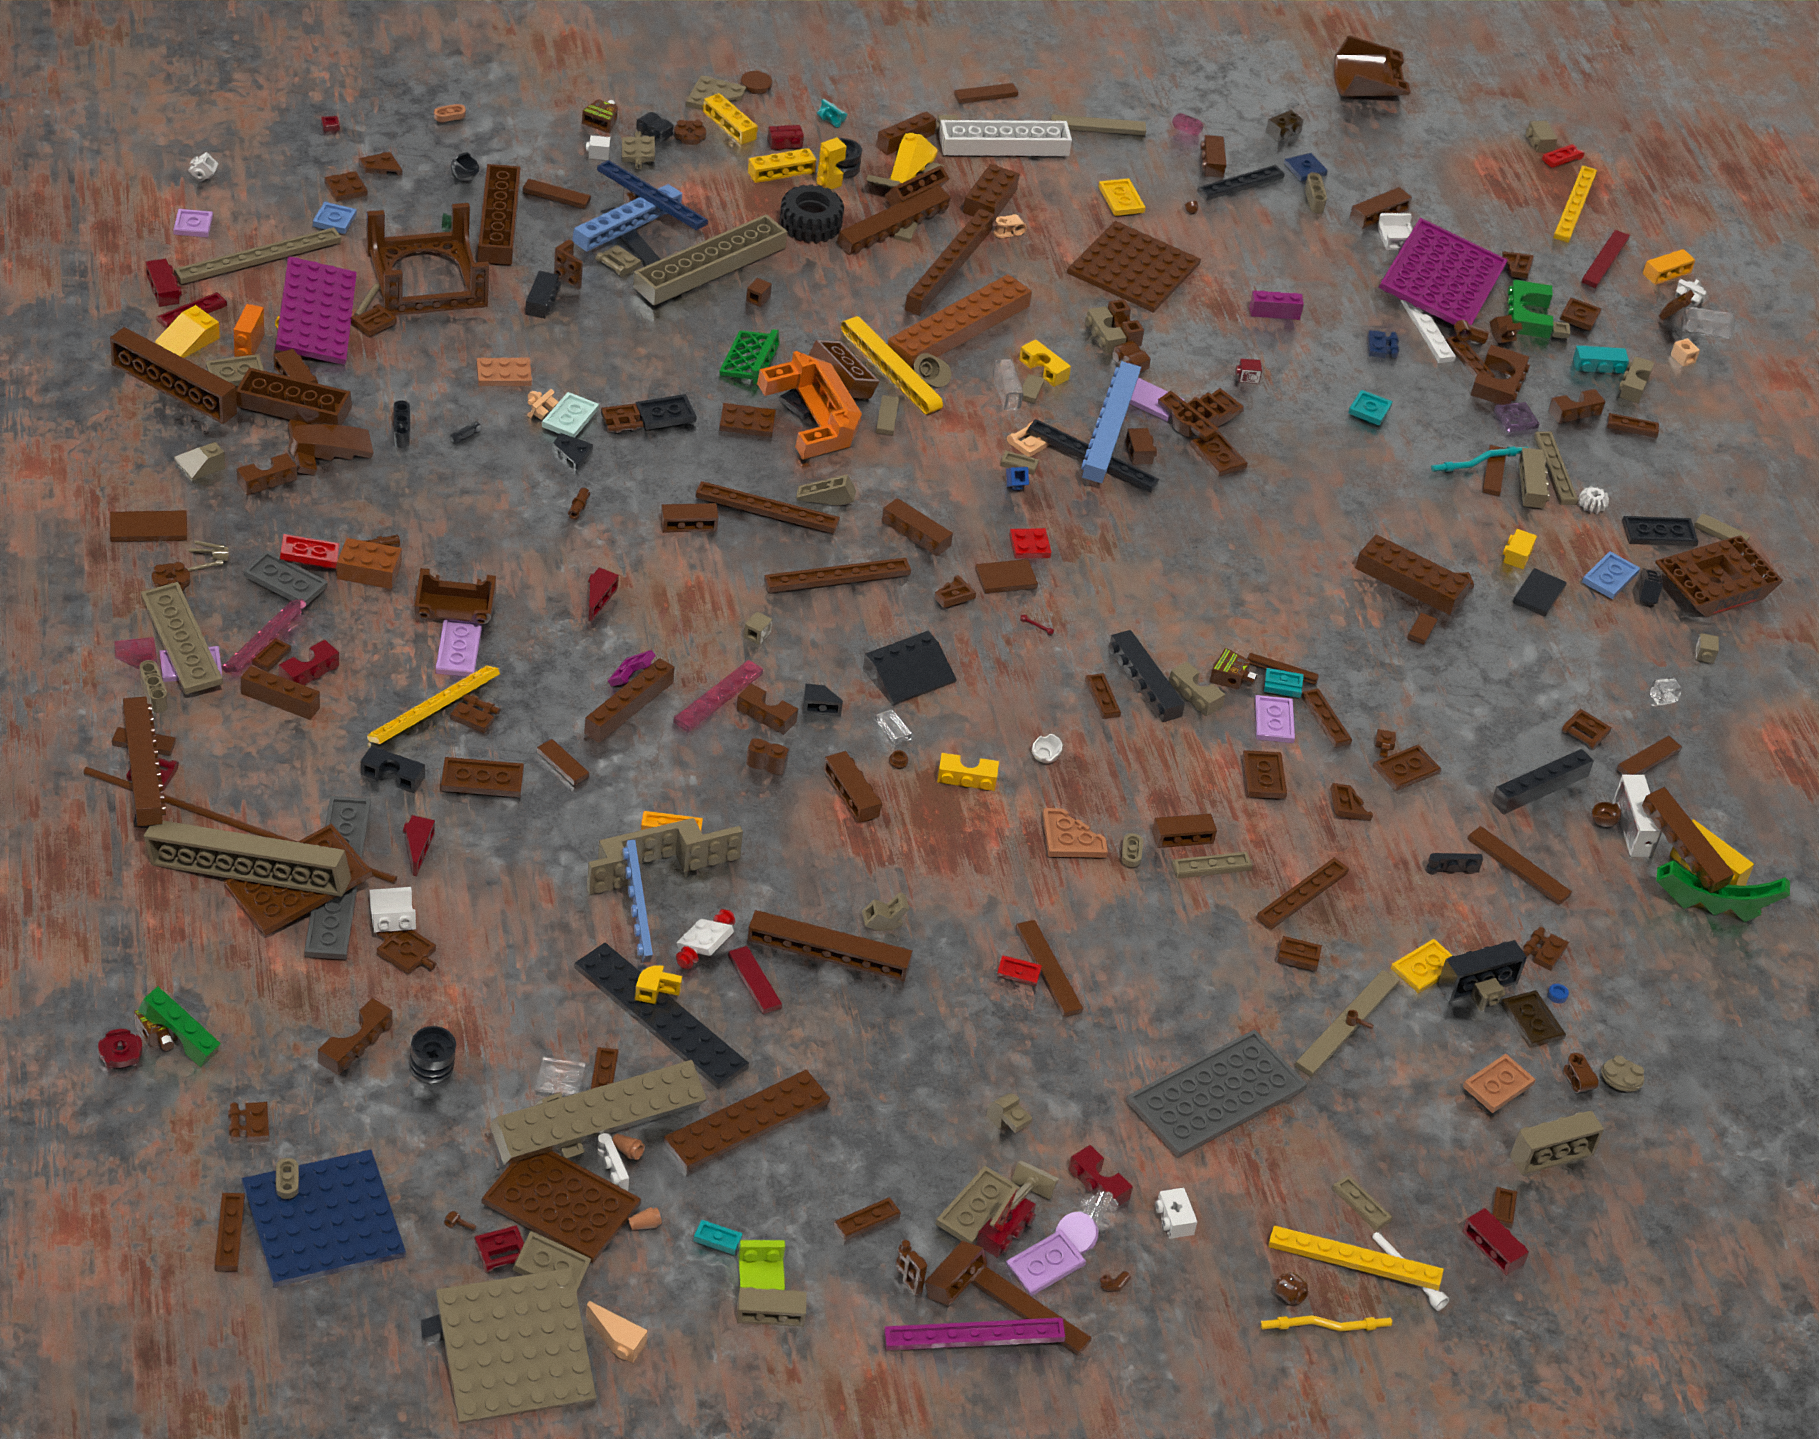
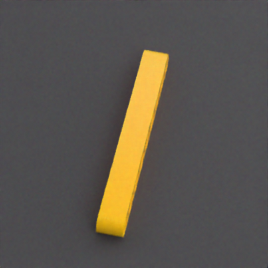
M855 316L841 322L843 334L924 414L927 415L943 408L941 397L860 317Z

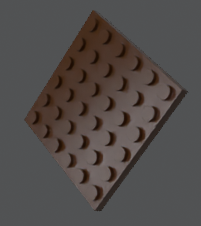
M1114 221L1068 267L1067 274L1154 313L1200 265L1201 259L1126 226L1121 222Z

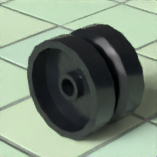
M838 138L847 147L845 160L838 162L836 166L843 172V178L853 177L860 172L862 147L854 140Z

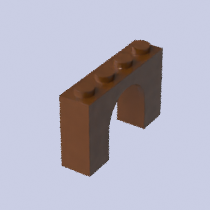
M1491 344L1484 363L1489 369L1501 372L1509 378L1497 379L1478 373L1471 396L1510 408L1511 403L1516 401L1526 373L1529 371L1531 365L1528 363L1529 356Z

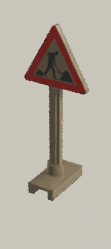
M1020 1160L1014 1172L1012 1182L1022 1187L1018 1191V1187H1012L992 1219L990 1226L1002 1232L1009 1212L1015 1209L1031 1191L1050 1200L1053 1197V1190L1059 1178Z

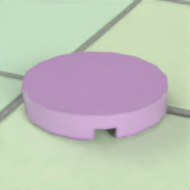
M1072 1212L1064 1216L1059 1221L1055 1231L1056 1233L1062 1230L1081 1255L1092 1249L1098 1239V1227L1095 1221L1088 1214L1082 1212Z

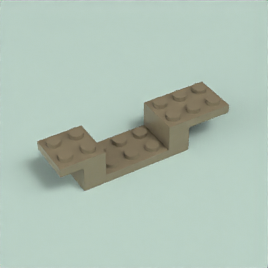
M691 818L599 840L598 860L588 862L587 891L589 895L628 885V879H626L625 867H628L627 860L623 859L622 849L625 848L627 840L636 841L639 864L676 855L683 871L686 872L740 859L743 830L741 826L702 834L695 819Z

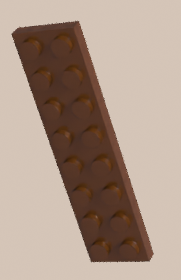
M806 1069L664 1136L663 1142L687 1172L829 1104L830 1097Z

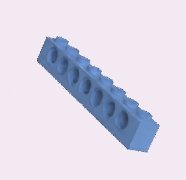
M669 184L658 188L661 192L681 203L683 193ZM639 197L575 227L573 242L587 252L667 213Z

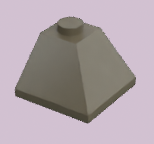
M216 442L174 457V460L192 481L225 469V453Z

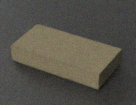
M1028 374L1018 399L1035 403L1045 378Z
M1005 451L1000 466L1006 468L1028 467L1029 474L1034 475L1039 459Z

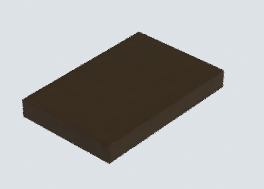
M1537 990L1501 999V1006L1529 1048L1565 1039L1566 1033Z

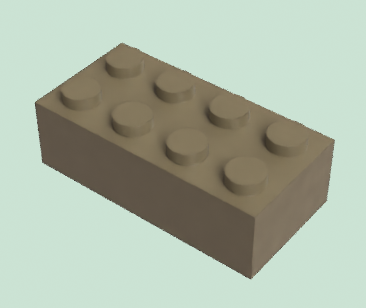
M1592 1110L1584 1113L1579 1112L1566 1118L1561 1117L1551 1122H1543L1537 1126L1524 1127L1519 1130L1510 1157L1521 1175L1590 1157L1596 1152L1604 1128Z

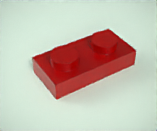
M1002 955L997 976L1037 986L1042 965Z

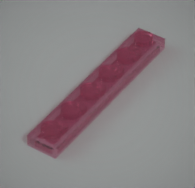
M303 598L290 601L222 666L224 672L234 671L237 673L245 667L244 664L255 658L257 651L264 649L268 645L267 642L279 635V630L287 627L291 623L290 620L302 613L301 610L306 606Z
M750 660L746 661L674 717L673 723L689 732L750 683L763 674V669Z

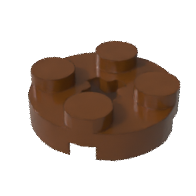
M678 120L677 125L674 127V138L677 141L678 139L682 140V143L686 145H697L701 140L704 141L706 139V128L700 120Z
M183 563L158 564L154 567L151 576L154 588L175 582L179 583L182 592L187 585L189 587L190 572Z

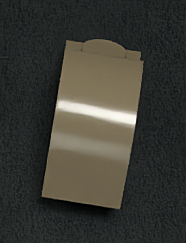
M899 892L887 904L874 899L862 910L865 926L877 931L894 930L903 924L901 917L909 911L906 894Z
M1007 1093L993 1101L987 1108L986 1116L999 1130L1008 1125L1016 1133L1030 1125L1033 1119L1019 1105L1020 1098L1012 1093Z

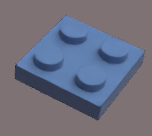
M324 202L313 220V227L320 229L334 227L338 233L345 234L357 215V209Z

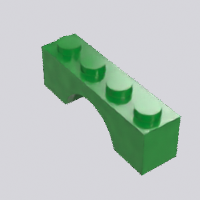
M159 986L143 999L138 1011L153 1025L162 1024L171 1029L181 1040L185 1054L200 1068L216 1054L221 1043Z

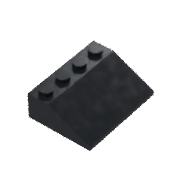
M929 631L865 653L863 671L893 706L957 681L939 642Z

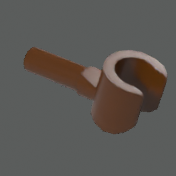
M1348 1011L1346 1023L1349 1026L1358 1024L1373 1029V1024L1358 1018L1357 1011Z
M456 1211L450 1212L445 1217L444 1224L449 1228H453L458 1224L474 1231L476 1229V1225L461 1219Z

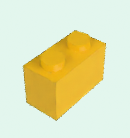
M1516 529L1515 534L1510 535L1508 545L1504 548L1502 555H1505L1503 563L1524 570L1534 548L1537 535Z

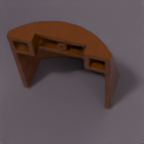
M1351 35L1347 36L1336 53L1334 61V80L1338 92L1342 96L1409 95L1411 93L1409 82L1404 81L1402 71L1404 63L1403 52Z

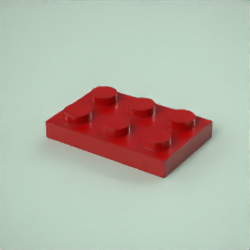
M283 534L280 559L287 562H300L305 565L336 568L340 543Z

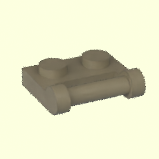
M618 245L596 255V261L604 263L616 271V274L620 277L641 266V260Z

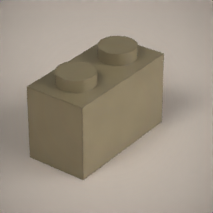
M1547 120L1530 121L1528 128H1526V136L1537 153L1555 150L1558 139Z

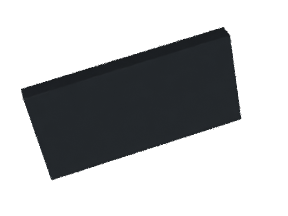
M1623 516L1622 518L1629 544L1698 545L1699 541L1691 518Z

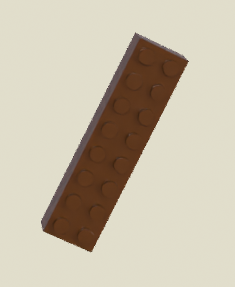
M487 164L478 244V262L512 265L521 166Z
M123 327L110 337L112 366L221 424H225L237 414V391L234 384L126 327Z

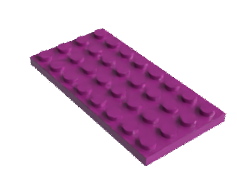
M288 256L275 350L286 351L294 349L297 354L345 365L357 272Z

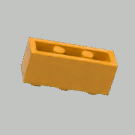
M1684 249L1674 251L1646 261L1643 275L1656 285L1691 273L1695 259Z

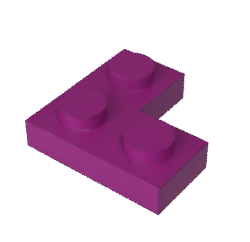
M652 650L625 658L608 679V683L611 687L626 684L632 673L649 667L656 655Z

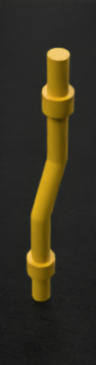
M1313 1315L1293 1318L1281 1316L1274 1320L1261 1321L1260 1325L1262 1330L1275 1328L1286 1330L1293 1326L1313 1324L1339 1332L1361 1329L1372 1331L1379 1327L1392 1326L1391 1317L1379 1319L1368 1317L1361 1321L1340 1323Z

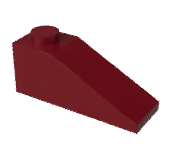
M599 567L595 573L590 575L588 580L590 584L588 621L592 622L617 591L618 574Z
M412 815L409 822H406L404 825L403 834H406V847L412 874L417 877L435 835V820Z

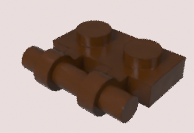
M636 403L601 408V415L605 424H613L607 425L608 432L621 433L623 430L636 431L638 428H643V422L636 421L640 420V413Z
M465 694L463 701L468 704L460 702L451 712L450 719L485 733L494 722V716L491 713L499 715L501 708L495 706L490 701L480 700L478 696ZM476 707H479V708L484 709V710H483V711H480V710L476 709Z
M1539 927L1538 930L1532 933L1531 940L1527 941L1523 946V952L1527 957L1530 954L1535 957L1533 963L1552 971L1567 949L1569 942L1552 933L1547 938L1544 936L1546 930L1543 927Z
M236 1102L230 1104L228 1118L231 1121L229 1135H231L233 1142L240 1141V1136H247V1143L269 1141L267 1102L245 1103V1110H240L239 1104ZM246 1120V1125L241 1126L239 1121Z
M903 1240L898 1248L899 1257L896 1259L897 1271L903 1274V1282L916 1296L923 1292L927 1263L915 1250L912 1251L910 1241Z

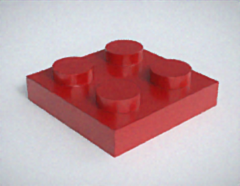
M1046 528L1010 529L1009 535L1015 559L1051 558L1052 552Z

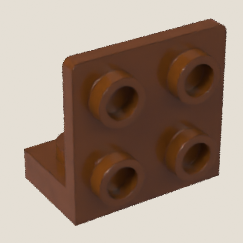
M568 239L555 248L554 274H559L560 279L579 290L582 287L583 262L573 256L574 242Z

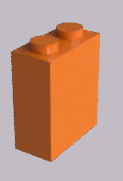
M246 304L234 328V357L255 355L265 335L264 307Z

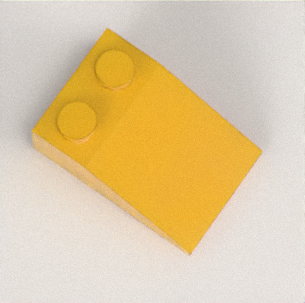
M195 305L182 312L159 336L155 343L185 358L220 339L219 322Z

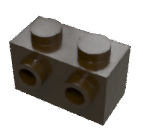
M1289 110L1268 119L1266 133L1279 142L1301 133L1304 119L1294 111Z

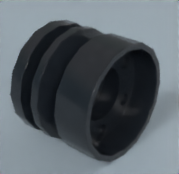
M427 1026L414 1034L411 1042L409 1067L415 1078L422 1082L433 1084L448 1079L452 1074L457 1044L455 1037L450 1031L439 1026Z

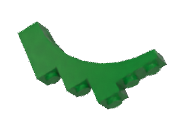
M1674 860L1657 867L1656 881L1684 909L1701 902L1714 916L1732 909L1744 922L1760 916L1761 908L1790 896V881L1786 877L1759 885H1727L1710 893L1696 875L1685 870Z

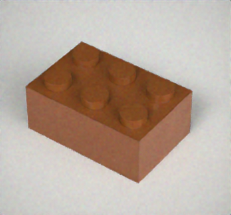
M346 538L337 561V579L392 589L402 565V548Z

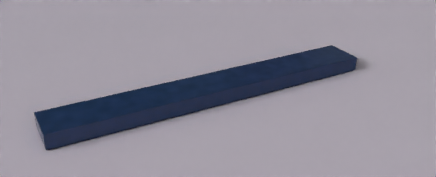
M610 160L597 166L598 172L696 231L708 225V219Z

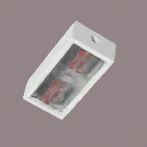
M1622 775L1613 799V803H1617L1619 809H1622L1619 822L1631 857H1653L1662 831L1655 826L1654 821L1644 812L1642 807L1646 795L1650 794L1645 775Z

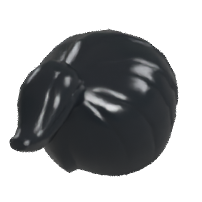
M464 152L452 159L451 171L458 180L464 182L471 181L479 172V164L471 157L469 152Z

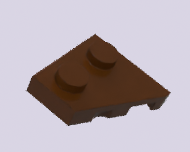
M391 152L359 158V164L365 173L387 175V171L397 172L399 176L402 175V168Z
M1503 251L1502 257L1508 259L1506 267L1511 277L1528 279L1534 255Z
M959 575L954 577L952 583L947 582L943 588L935 592V600L943 608L976 599V592Z
M1332 783L1330 790L1336 816L1371 821L1373 813L1371 811L1367 812L1364 809V802L1356 795L1351 785Z

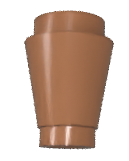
M616 1134L612 1139L615 1147L629 1159L637 1160L644 1153L645 1145L640 1139Z
M650 1207L628 1218L632 1231L657 1228L658 1225L662 1224L658 1207L653 1209Z

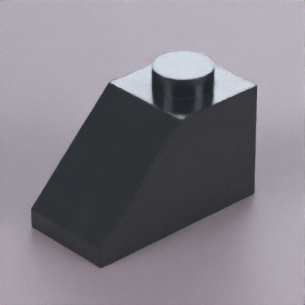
M805 683L803 713L841 717L843 705L841 698L825 685Z

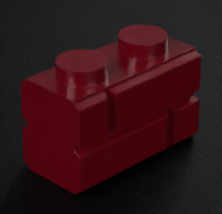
M801 125L769 126L767 139L771 150L803 148L804 134Z

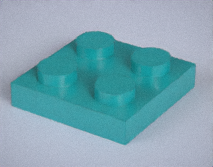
M1361 390L1350 406L1348 414L1380 426L1391 409L1393 401Z

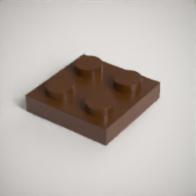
M356 171L324 177V183L335 202L368 196V190Z
M1571 297L1561 314L1560 320L1591 331L1602 308Z

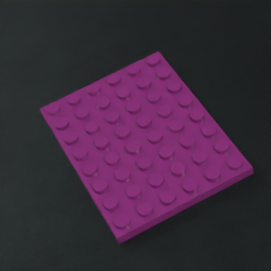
M1420 217L1378 288L1446 322L1455 325L1459 320H1466L1469 325H1472L1508 259Z

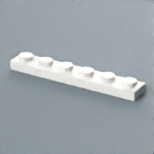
M1400 300L1438 363L1454 362L1455 355L1430 314L1409 302Z

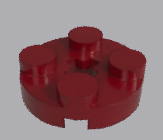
M128 1029L109 1031L106 1033V1037L102 1041L100 1040L98 1044L100 1059L105 1062V1066L108 1068L136 1065L139 1063L143 1052L140 1036L137 1034L135 1036ZM118 1046H122V1048H125L123 1050H117Z

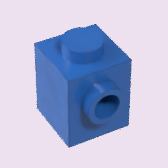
M1028 467L1006 469L1007 487H1012V490H1021L1023 486L1029 485Z

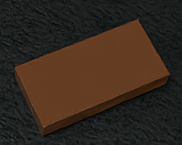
M1421 612L1407 638L1424 645L1436 626L1438 619Z
M275 638L252 659V665L269 672L291 651V645Z
M1496 1187L1492 1214L1504 1227L1512 1229L1517 1191Z

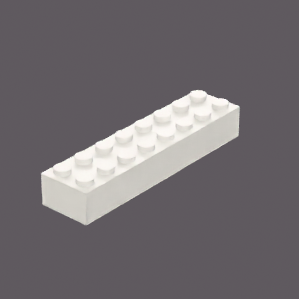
M941 120L939 131L943 155L948 156L1005 155L1061 157L1069 156L1072 143L1067 121Z

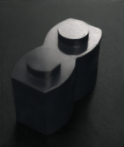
M649 112L637 119L636 129L645 136L655 137V142L660 143L673 135L674 125L667 119H662L658 114Z

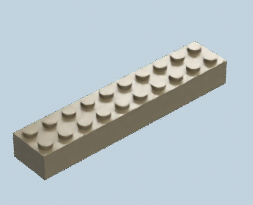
M765 214L634 271L633 288L653 305L659 304L786 248L787 231Z
M163 820V824L150 825L144 835L151 865L341 897L351 880L346 853L342 849Z
M692 1060L498 1116L490 1123V1127L505 1165L596 1138L602 1133L609 1134L699 1107L707 1098Z

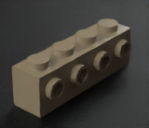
M1522 447L1519 457L1523 506L1544 508L1545 503L1550 499V491H1547L1549 480H1546V457L1543 455V450Z

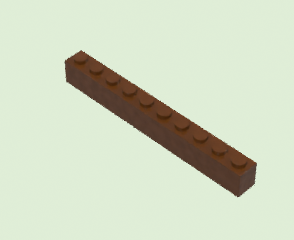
M982 209L976 212L909 291L906 297L905 311L921 316L992 231L995 214Z
M147 696L122 698L137 826L163 824L162 816L166 815L152 704L147 703Z

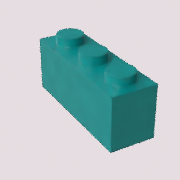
M1577 345L1573 356L1576 371L1624 374L1629 363L1626 348Z

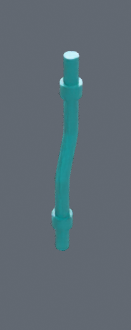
M1509 446L1506 449L1488 450L1471 461L1444 462V464L1432 465L1431 470L1432 472H1452L1456 469L1472 468L1490 457L1506 455L1513 457L1516 454H1521L1522 447Z

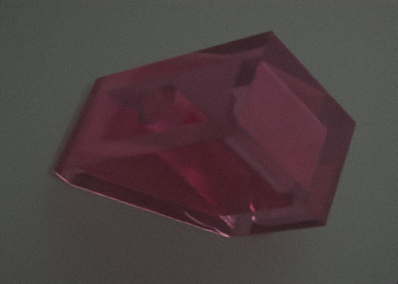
M154 637L114 641L116 659L136 669H140L141 662L145 660H152L157 663Z

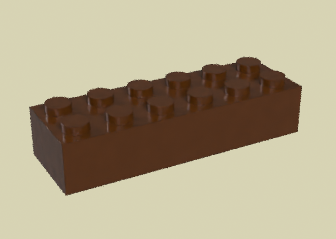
M250 367L236 389L237 407L286 419L303 421L307 424L342 425L352 408L351 391Z
M1377 534L1359 552L1355 569L1448 615H1451L1464 600L1471 580Z

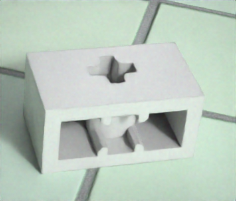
M1185 1189L1160 1191L1158 1200L1155 1201V1209L1161 1215L1162 1227L1164 1231H1167L1169 1239L1194 1235L1197 1220Z

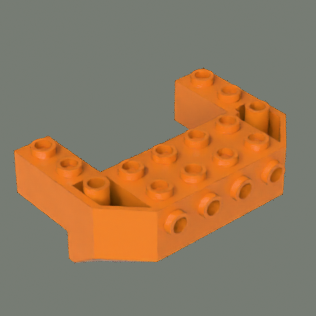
M795 351L793 352L791 362L760 369L757 384L764 396L796 388L819 425L817 428L798 432L795 447L802 459L851 446L858 431L862 413L831 363Z

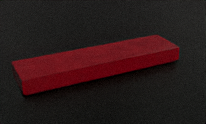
M216 292L158 315L157 321L167 329L182 312L195 305L209 314L226 307L227 301Z
M748 946L729 951L728 957L762 1014L782 1009L780 999Z

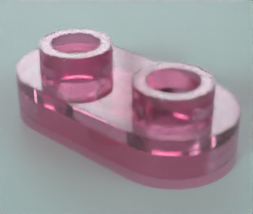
M1178 113L1172 119V124L1176 129L1196 136L1203 130V124L1200 120L1186 114Z

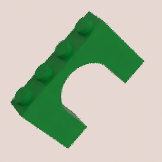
M1513 279L1512 286L1508 287L1507 295L1509 297L1507 305H1509L1508 315L1512 316L1513 324H1522L1523 329L1517 334L1550 339L1553 329V316L1528 311L1523 306L1549 308L1553 296L1552 285Z

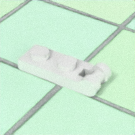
M602 1133L598 1136L597 1154L603 1157L605 1168L610 1170L611 1182L628 1191L629 1176L611 1136L607 1133Z

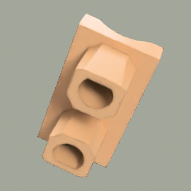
M550 389L542 396L541 392L531 391L527 397L529 400L528 404L532 405V410L527 416L529 418L536 416L541 421L546 418L549 411L544 407L552 411L559 403L553 397L555 392Z

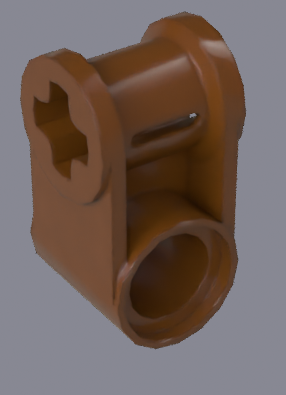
M1580 1053L1570 1054L1568 1064L1563 1068V1073L1569 1080L1573 1090L1576 1093L1597 1089V1075L1591 1069L1586 1058Z

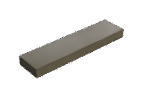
M1247 852L1173 859L1171 864L1177 879L1251 871L1253 866Z

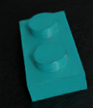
M701 1220L693 1241L735 1255L743 1233Z

